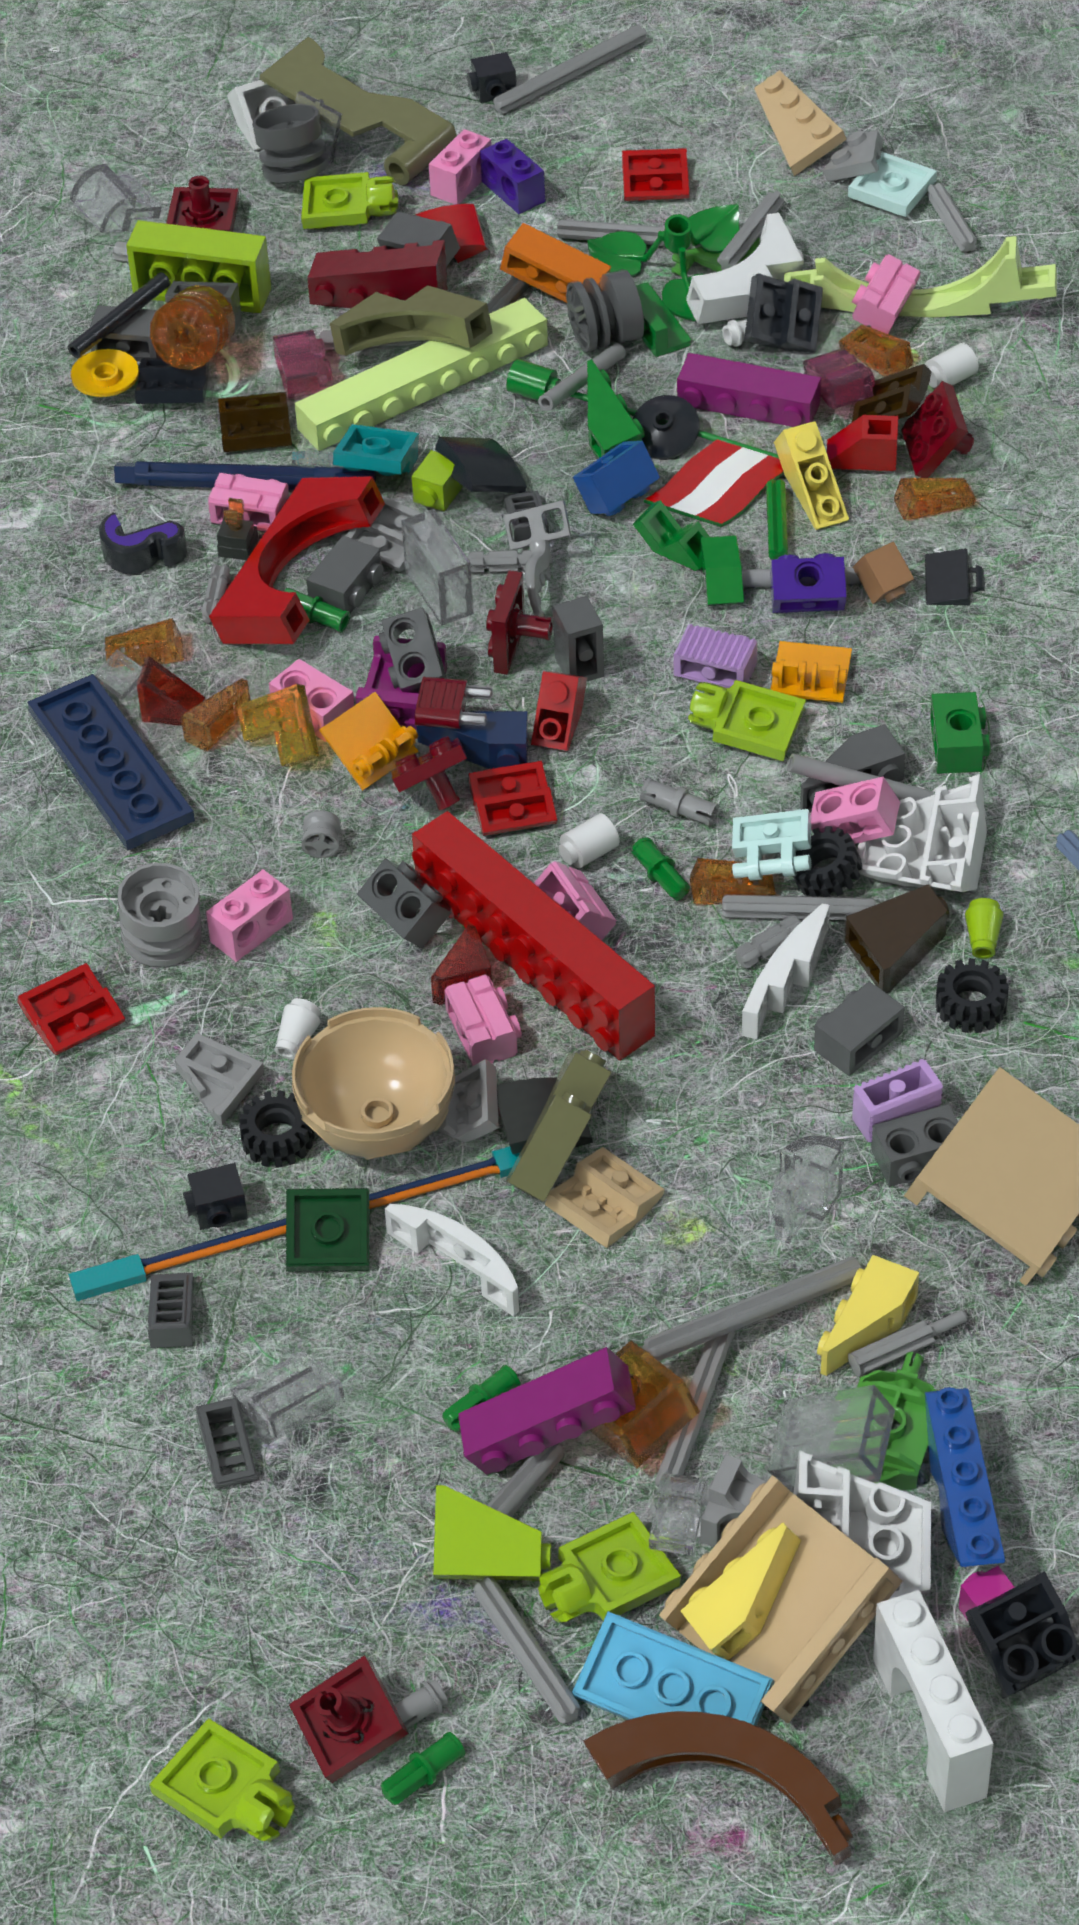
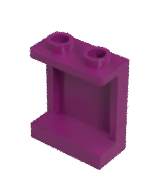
M376 635L373 639L374 656L365 687H358L355 697L356 704L376 692L401 727L407 728L412 726L417 730L415 725V709L419 694L402 692L400 687L394 688L388 671L389 667L394 666L391 654L385 655L379 636ZM399 638L398 642L404 644L412 639ZM437 642L444 670L446 673V645L445 643ZM418 663L411 666L408 671V677H419L423 673L425 665Z

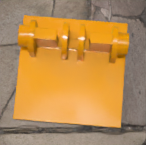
M780 641L776 662L772 664L771 676L773 678L770 690L802 699L843 703L852 648Z
M376 692L319 729L362 791L395 769V762L412 753L417 754L419 752L414 746L415 740L418 738L417 731L412 726L407 728L401 727Z

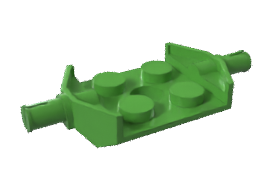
M914 1352L906 1353L902 1369H897V1372L876 1370L860 1378L833 1452V1466L836 1468L839 1466L850 1470V1474L876 1484L881 1482L899 1490L917 1488L918 1475L928 1449L925 1392L936 1391L932 1384L918 1378V1372L923 1363V1357L920 1354L916 1353L913 1361ZM884 1418H892L897 1420L900 1426L893 1430H885L878 1425V1422Z

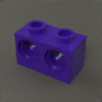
M507 138L480 151L482 183L515 212L521 214L545 202L544 170Z

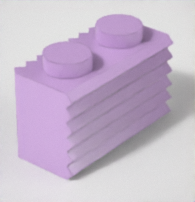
M689 624L674 653V676L699 682H708L724 688H730L735 680L748 683L757 664V641L754 638L750 640L743 635H734L733 633L729 635L727 632L722 633L720 630L715 632L709 627H700L699 625L694 627L692 624Z
M920 1059L918 1063L912 1062L911 1066L898 1067L897 1071L891 1070L890 1074L884 1073L883 1077L877 1076L876 1080L869 1079L868 1083L862 1082L861 1086L855 1084L852 1119L867 1142H872L873 1125L941 1106L942 1083L927 1061Z

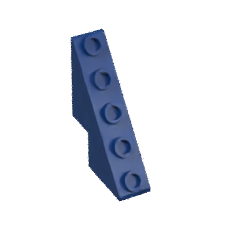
M948 1387L940 1391L925 1392L930 1472L939 1487L941 1529L960 1567L1005 1563V1555L969 1389Z

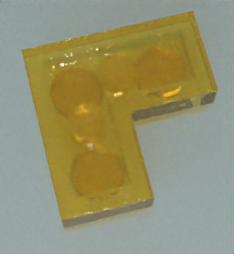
M295 684L236 706L243 740L245 742H255L275 734L281 766L291 767L320 757L305 685Z

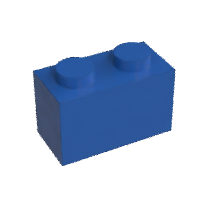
M643 441L622 442L573 476L590 514H606V516H612L625 508V502L631 498H637L646 494L651 489L649 485L660 478Z

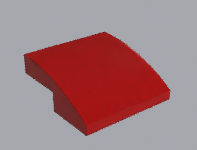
M686 148L622 151L624 201L689 199Z
M474 204L441 206L415 214L423 218L444 221L452 225L460 247L454 256L457 263L487 250L477 208Z
M542 761L468 773L473 803L483 836L557 824L558 820L551 789L547 785Z
M87 963L19 995L17 1003L25 1016L55 1056L125 1022L123 1013L107 987L102 988Z

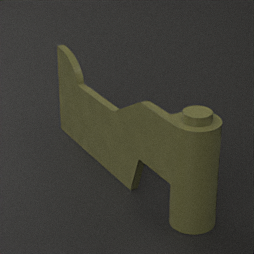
M310 37L304 39L260 74L262 82L298 104L315 106L319 110L321 118L352 137L383 126L403 138L404 144L384 161L386 174L394 177L398 185H406L428 167L429 163L457 136L455 127L450 121L445 120L410 98L367 92L325 67L324 52L319 44Z

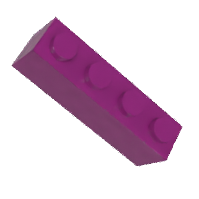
M688 353L677 378V396L688 401L696 409L796 427L813 422L820 405L821 377Z
M605 1347L458 1413L464 1457L486 1475L492 1472H499L508 1465L526 1457L538 1455L551 1446L568 1439L577 1438L587 1430L603 1423L613 1422L621 1415L635 1410L628 1365L608 1347Z

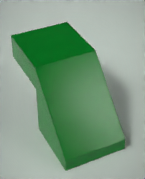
M660 500L653 503L633 523V526L653 552L694 571L702 567L700 538L710 536L699 521L681 528Z
M737 536L700 538L707 606L743 604L742 567Z

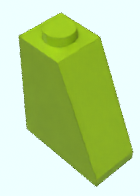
M436 1485L433 1575L436 1579L484 1580L489 1577L496 1580L539 1581L543 1570H551V1543H543L541 1531L445 1485Z

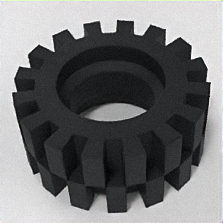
M825 826L824 833H821L819 828L812 829L814 835L811 836V849L796 851V856L810 855L811 870L798 871L797 875L793 876L798 888L806 896L810 894L812 897H819L822 894L823 897H831V893L836 892L838 897L844 894L841 888L845 886L850 890L854 886L852 879L859 880L861 876L859 870H862L860 855L851 836L848 833L845 834L843 829L837 828L834 832L832 826ZM836 858L828 866L814 868L816 864L824 859Z
M969 958L968 965H964L962 959L955 961V969L949 964L945 967L944 973H940L937 982L936 1011L940 1013V1019L943 1022L949 1020V1027L954 1030L958 1024L962 1025L961 1032L968 1033L969 1027H974L975 1033H981L983 1025L988 1030L994 1028L995 1021L1000 1023L1003 1020V1014H1006L1009 985L1006 984L1007 978L1005 974L999 975L1000 968L996 965L988 969L989 962L982 960L981 965H975L976 958ZM964 991H977L984 994L986 998L970 1001L961 998L957 994Z
M278 1090L277 1097H271V1091L264 1092L263 1100L255 1096L251 1099L252 1106L247 1103L245 1104L243 1114L240 1113L239 1128L243 1150L246 1155L250 1153L252 1161L256 1163L261 1158L262 1166L269 1167L270 1161H275V1168L283 1167V1160H287L289 1165L296 1163L295 1155L303 1159L307 1155L306 1148L311 1150L314 1131L302 1120L294 1093H291L286 1098L285 1091ZM274 1123H285L292 1126L290 1130L279 1135H269L262 1132V1129Z

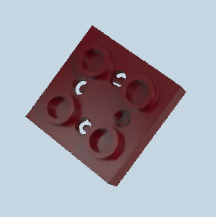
M194 176L189 179V187H174L166 224L233 232L240 199L238 188H209V179L205 176Z
M944 381L926 397L924 403L912 417L906 420L901 429L915 476L925 480L930 477L952 450L965 455L970 452L974 444L973 434L968 432L954 387Z
M511 570L507 573L504 585L499 584L495 596L496 608L495 610H489L486 622V630L492 632L488 644V657H493L494 673L505 675L509 673L521 636L549 641L553 632V617L525 614L523 572Z
M449 736L430 744V752L418 758L415 753H412L395 762L396 769L391 771L392 780L399 793L425 781L439 811L460 800L445 770L467 759L459 738L451 741Z
M365 1655L289 1704L324 1777L331 1783L339 1780L409 1734L372 1661ZM374 1703L373 1710L371 1712H365V1708L370 1709L371 1705ZM359 1734H364L363 1741L359 1744H355V1740L359 1741L361 1739V1736Z

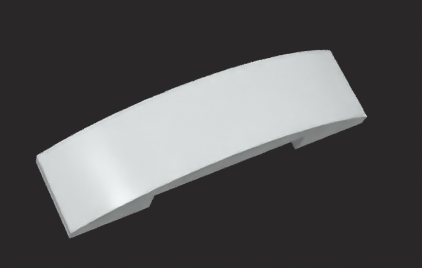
M389 1204L385 1208L387 1234L418 1254L428 1244H431L480 1276L483 1297L513 1317L519 1312L518 1286L513 1274L501 1256L479 1235L459 1222L427 1209L403 1204Z

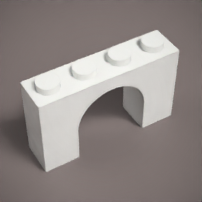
M920 1590L877 1603L873 1661L890 1697L913 1690L923 1717L928 1739L926 1775L943 1811L947 1812L987 1798L993 1741Z

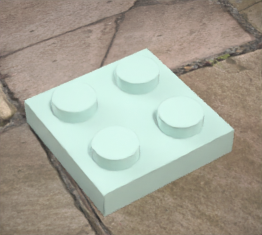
M881 152V158L876 160L879 170L875 173L857 176L848 186V197L906 217L927 193L928 186L936 182L937 171Z

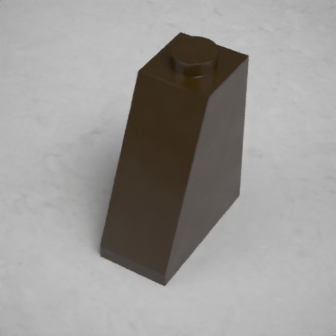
M925 885L846 916L845 943L873 983L885 993H889L946 936V923L949 918L947 903L942 897H937L929 885Z

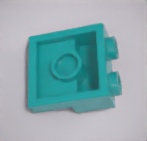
M351 424L333 452V465L343 466L349 471H360L363 469L378 471L379 474L385 476L405 472L410 473L418 459L419 433Z

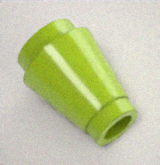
M978 898L971 901L969 908L965 911L972 955L980 959H988L995 955L1004 917L1000 904L990 898Z

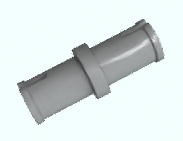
M648 778L642 787V790L646 792L640 794V801H646L667 809L672 816L679 817L683 815L707 826H711L717 816L713 812L718 811V803L691 795L686 788L679 787L675 789L651 778Z

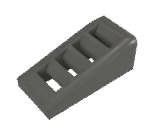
M538 491L503 495L507 514L542 506ZM544 513L545 527H546L547 533L549 534V526H548V522H547V517H546V514ZM527 517L515 519L511 522V530L515 542L524 541L531 537Z
M193 1272L151 1275L148 1313V1336L151 1348L193 1346ZM183 1286V1288L161 1289V1287ZM183 1296V1299L160 1300V1297ZM182 1308V1310L160 1311V1309ZM181 1319L179 1322L160 1323V1320Z
M238 1397L196 1406V1419L215 1489L258 1480ZM232 1420L233 1426L210 1430L209 1425ZM236 1434L237 1440L214 1445L213 1439ZM240 1448V1455L222 1459L217 1458V1453ZM244 1463L246 1470L226 1475L221 1474L220 1468Z

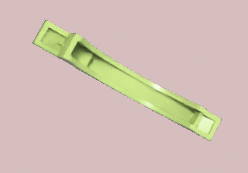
M1006 237L994 256L970 275L939 287L913 290L899 316L949 317L991 314L992 303H1009L1012 301L1057 297L1056 264L1022 268L1017 237ZM826 258L815 259L816 269L786 272L784 274L785 282L795 278L823 287L822 308L849 312L855 311L857 305L852 303V300L860 285L862 284L867 287L869 284L846 274Z

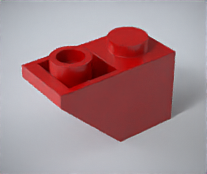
M862 415L827 440L826 453L831 468L841 470L896 471L898 416Z
M543 671L531 745L565 751L569 750L582 714L587 677Z

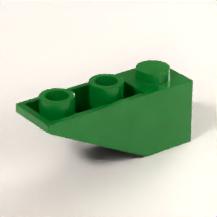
M590 359L587 361L589 446L599 459L622 442L642 441L644 431L640 422L636 418L632 420L628 414V408L622 395H616L612 390L611 381L604 369L599 370L594 361Z

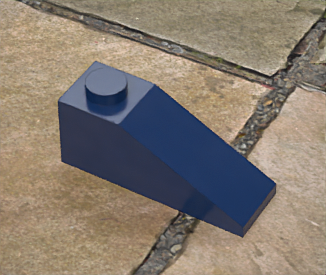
M464 711L485 713L487 715L486 726L461 725L460 729L416 726L418 743L429 747L433 742L449 736L451 741L459 738L466 753L467 759L465 760L488 769L528 763L529 733L527 711Z

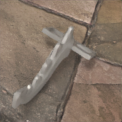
M564 500L503 515L510 550L530 546L531 557L526 562L525 581L528 597L535 616L545 617V613L541 610L540 604L542 600L539 593L542 592V587L545 586V579H551L549 564L553 563V557L550 552L549 541L571 536ZM560 509L562 511L564 529L548 534L544 522V513ZM527 517L531 537L524 541L515 542L513 540L511 522L515 519Z

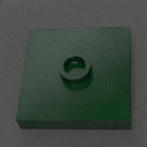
M369 1188L286 1189V1272L370 1271Z

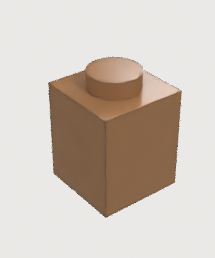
M894 541L865 554L853 566L872 604L883 599L887 603H891L907 593L904 588L914 580Z

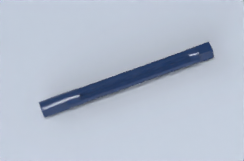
M136 461V463L117 462L114 466L115 483H131L141 486L213 488L219 473L242 474L246 477L263 480L274 479L287 483L288 490H294L302 478L372 476L376 483V471L365 469L349 471L344 467Z

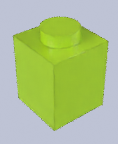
M431 450L412 475L413 502L445 512L463 487V485L451 477L454 463L441 453Z

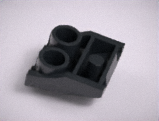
M1045 1571L965 1612L969 1625L994 1671L1003 1699L1079 1660V1644L1070 1624L1068 1613Z

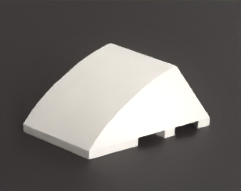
M981 775L969 777V784L947 790L946 785L936 788L935 795L916 801L911 797L899 800L900 805L894 835L858 844L857 851L862 863V870H859V873L872 879L903 886L920 888L929 885L931 889L954 890L959 892L976 890L987 834Z
M799 1451L794 1494L871 1556L883 1562L903 1581L889 1599L916 1590H920L921 1593L929 1592L931 1587V1502L879 1482L876 1484L850 1474V1470L840 1466L835 1468L812 1459L813 1455Z

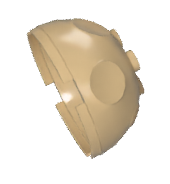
M385 1007L351 1010L328 1019V1026L312 1039L308 1035L300 1045L292 1067V1088L302 1120L335 1151L363 1157L367 1160L411 1151L429 1135L437 1131L448 1114V1107L453 1096L455 1084L451 1050L439 1031L436 1034L421 1024L420 1017L412 1013Z

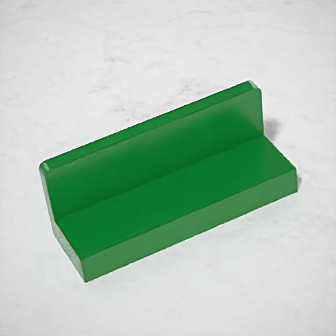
M647 282L636 285L644 317L642 340L654 356L659 357L691 346V338L651 285Z

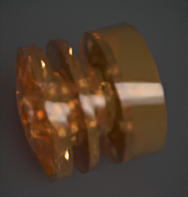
M201 285L182 289L155 312L150 323V338L157 354L171 366L186 370L202 367L230 342L235 331V316L231 304L220 292L211 287ZM187 329L190 331L188 335L185 333Z

